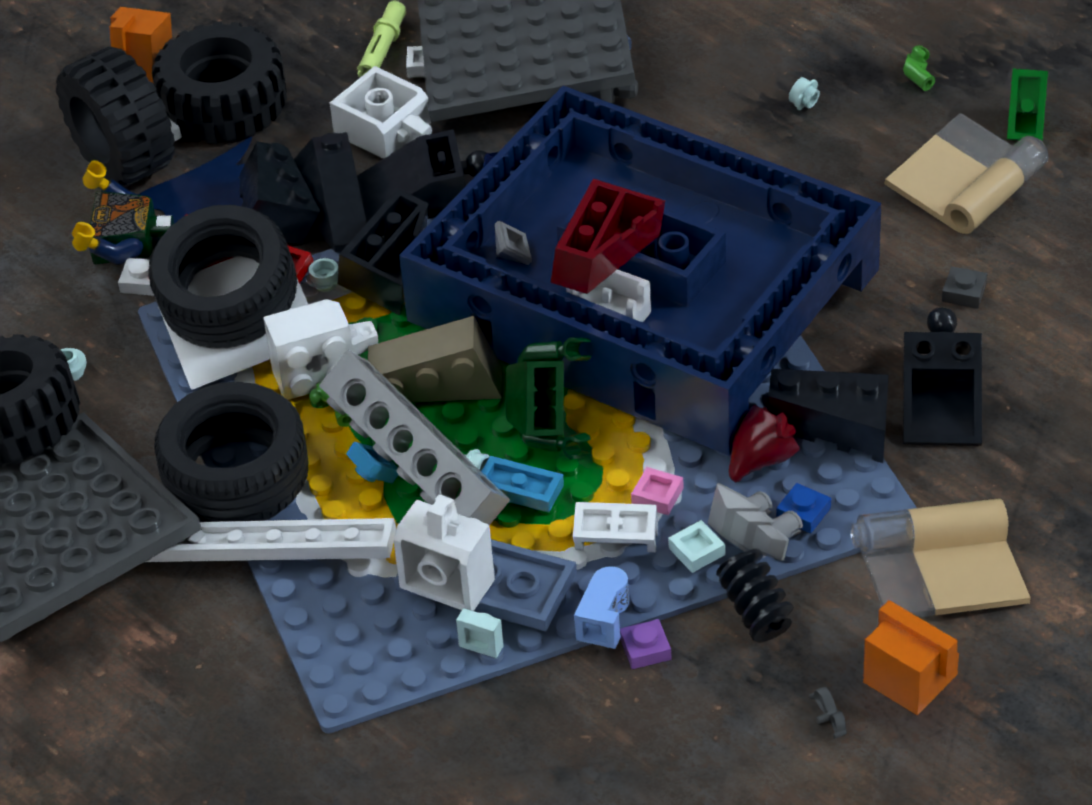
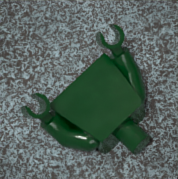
M571 337L564 344L561 341L532 343L523 349L516 364L507 365L505 388L506 419L519 431L523 442L529 447L553 452H560L562 449L565 456L569 459H576L590 454L588 451L581 450L578 443L591 440L589 434L578 433L566 438L563 437L564 361L562 359L565 356L569 361L590 360L592 356L579 353V347L582 342H591L588 338Z

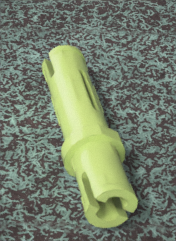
M389 2L382 18L376 21L373 27L374 35L357 67L359 77H362L374 66L380 68L392 42L396 41L399 37L400 25L406 15V8L401 2Z

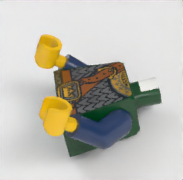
M91 161L86 168L87 171L82 177V181L86 188L96 189L100 187L101 191H96L90 224L78 222L72 231V236L74 237L72 240L73 247L78 251H85L89 247L93 264L113 263L121 265L129 258L140 259L149 257L152 254L154 237H162L169 227L174 224L173 216H155L153 202L150 197L135 194L112 178L109 180L105 179L106 167L99 161Z

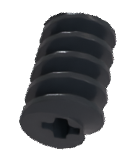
M752 549L736 554L723 562L716 571L720 584L724 589H727L728 598L731 602H734L736 612L742 616V622L746 628L750 629L749 635L755 642L768 641L786 632L792 623V620L786 617L794 608L791 602H782L786 596L782 588L774 589L778 584L776 576H766L770 572L771 567L767 562H760L763 557L760 549Z

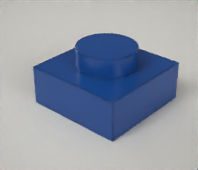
M796 483L777 506L776 517L786 511H794L802 520L803 527L799 529L811 534L831 509V497Z

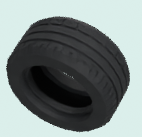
M214 205L196 210L182 217L169 227L161 237L149 261L148 277L150 287L165 321L179 337L198 346L230 348L247 344L256 338L262 337L266 334L263 317L289 310L297 291L296 269L284 235L276 223L270 220L268 216L247 207ZM242 256L259 263L254 276L241 288L225 295L203 297L188 291V287L195 274L206 265L222 258Z
M225 382L198 389L174 404L162 419L156 431L154 451L161 484L199 518L200 522L265 521L276 516L290 505L304 487L308 476L309 461L303 423L299 413L286 398L272 389L258 384ZM229 442H254L269 448L267 452L254 461L233 468H211L195 462L199 456L211 448Z

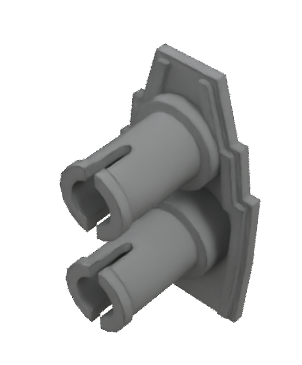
M721 483L716 484L707 524L744 552L760 549L763 554L762 558L768 556L783 561L789 543L788 538L800 534L801 530L799 528L803 527L801 518L794 511H786L774 519L769 517L768 515L771 513L769 509L773 506L772 501L762 491L745 497Z

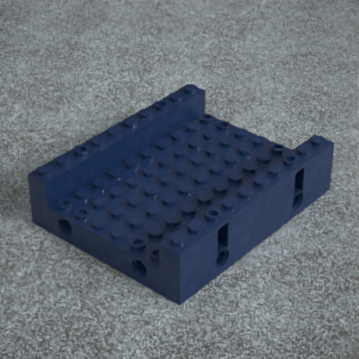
M562 86L399 255L407 321L425 329H430L474 316L497 358L509 364H516L523 349L532 343L561 341L564 344L571 337L588 338L591 342H582L579 347V353L592 356L590 360L569 361L565 356L562 359L564 361V387L730 456L736 430L743 417L749 411V398L841 285L861 292L878 272L882 203L572 88ZM593 179L665 200L660 235L617 269L650 282L651 313L644 322L566 292V287L551 283L555 248ZM497 221L503 222L526 234L532 260L529 265L496 257L494 224Z

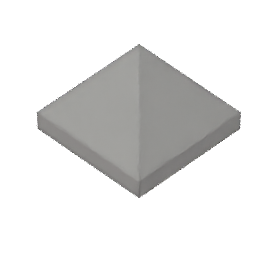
M497 221L494 224L496 257L529 265L532 260L526 234L503 222Z

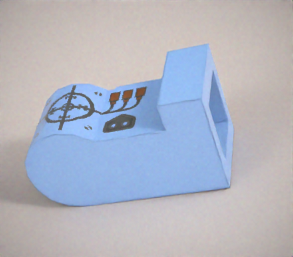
M608 566L597 570L592 576L574 614L577 641L613 649L616 648L620 639L619 613L626 610L629 606L628 577L622 569Z

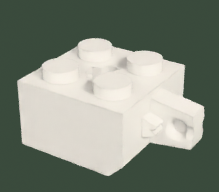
M374 66L330 102L333 132H347L350 143L384 159L417 137L432 133L431 126L429 125L431 120L428 112V97L420 87Z
M328 299L263 317L272 372L282 396L287 400L310 394V391L316 388L317 383L324 380L347 350L358 355L368 351V346L379 343L377 331L371 321L349 324L339 302Z
M439 494L435 498L433 505L416 499L397 526L393 539L400 588L460 610L465 608L474 611L495 580L490 526L476 518H468L457 514L455 502L452 498Z

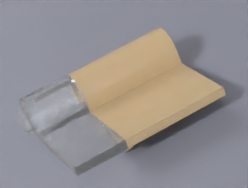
M959 113L885 179L884 184L961 234H969L1047 163L1049 154L1045 144L1038 138L1024 136L1012 146L962 113Z
M1000 498L862 514L857 517V523L851 525L853 546L855 548L860 547L881 606L890 600L917 617L1030 604L1031 597L1006 541L1008 535V515L1005 504Z

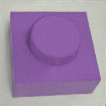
M659 619L620 628V640L631 669L671 660V648Z

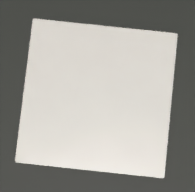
M237 256L202 269L194 275L188 291L203 297L225 295L241 288L254 276L259 263L250 258ZM299 281L296 286L295 299L290 309L308 305ZM163 317L191 390L270 360L266 334L252 342L236 347L208 348L183 340L171 330Z

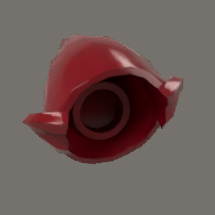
M753 405L743 417L733 438V449L728 470L729 477L733 482H740L746 475L759 471L763 467L784 462L800 450L793 438L796 429L793 425L787 423V417L783 412L775 416L768 411L766 406L760 408Z

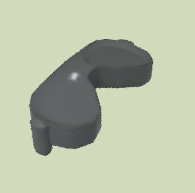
M821 687L809 694V698L815 699L818 706L825 713L816 717L818 724L830 721L835 732L833 734L834 739L847 735L843 712L837 710L828 688Z

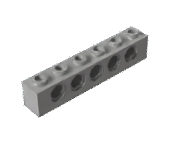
M347 350L319 384L329 395L326 402L342 415L347 413L352 418L349 425L364 438L370 436L376 442L372 448L385 460L391 462L393 459L399 465L396 472L411 485L417 483L423 489L420 496L428 504L433 505L435 498L439 494L452 498L455 502L457 514L468 518H476L490 525L510 501L368 360ZM413 440L412 446L408 450L409 444ZM437 464L436 470L432 474L433 467ZM462 487L460 495L456 498L457 491Z

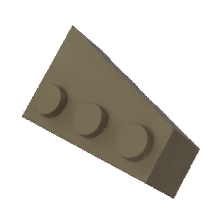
M474 316L368 346V361L410 402L502 399L503 366Z

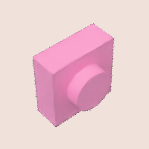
M646 467L631 493L632 504L657 505L658 513L669 515L684 488L683 477Z

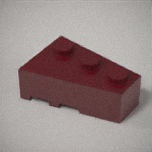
M593 179L555 248L551 283L588 294L660 235L665 200Z

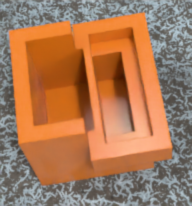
M120 7L110 17L111 47L122 49L126 55H131L136 60V64L141 66L146 72L148 80L153 83L152 66L155 63L154 60L160 49L163 50L165 43L172 39L171 13Z
M888 600L879 609L878 627L865 639L863 683L918 716L957 676L959 653H957L958 640Z

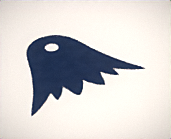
M249 137L217 158L185 174L153 186L138 195L150 197L154 209L163 211L165 216H173L174 224L184 217L185 214H190L214 205L242 206L243 198H240V178L238 177L245 164H236L247 151L252 137ZM154 237L153 243L157 244L161 237Z

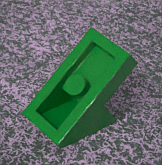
M1012 70L1007 140L1043 141L1048 71Z

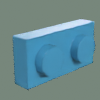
M494 456L488 458L481 471L510 499V503L545 512H550L564 486L563 474Z

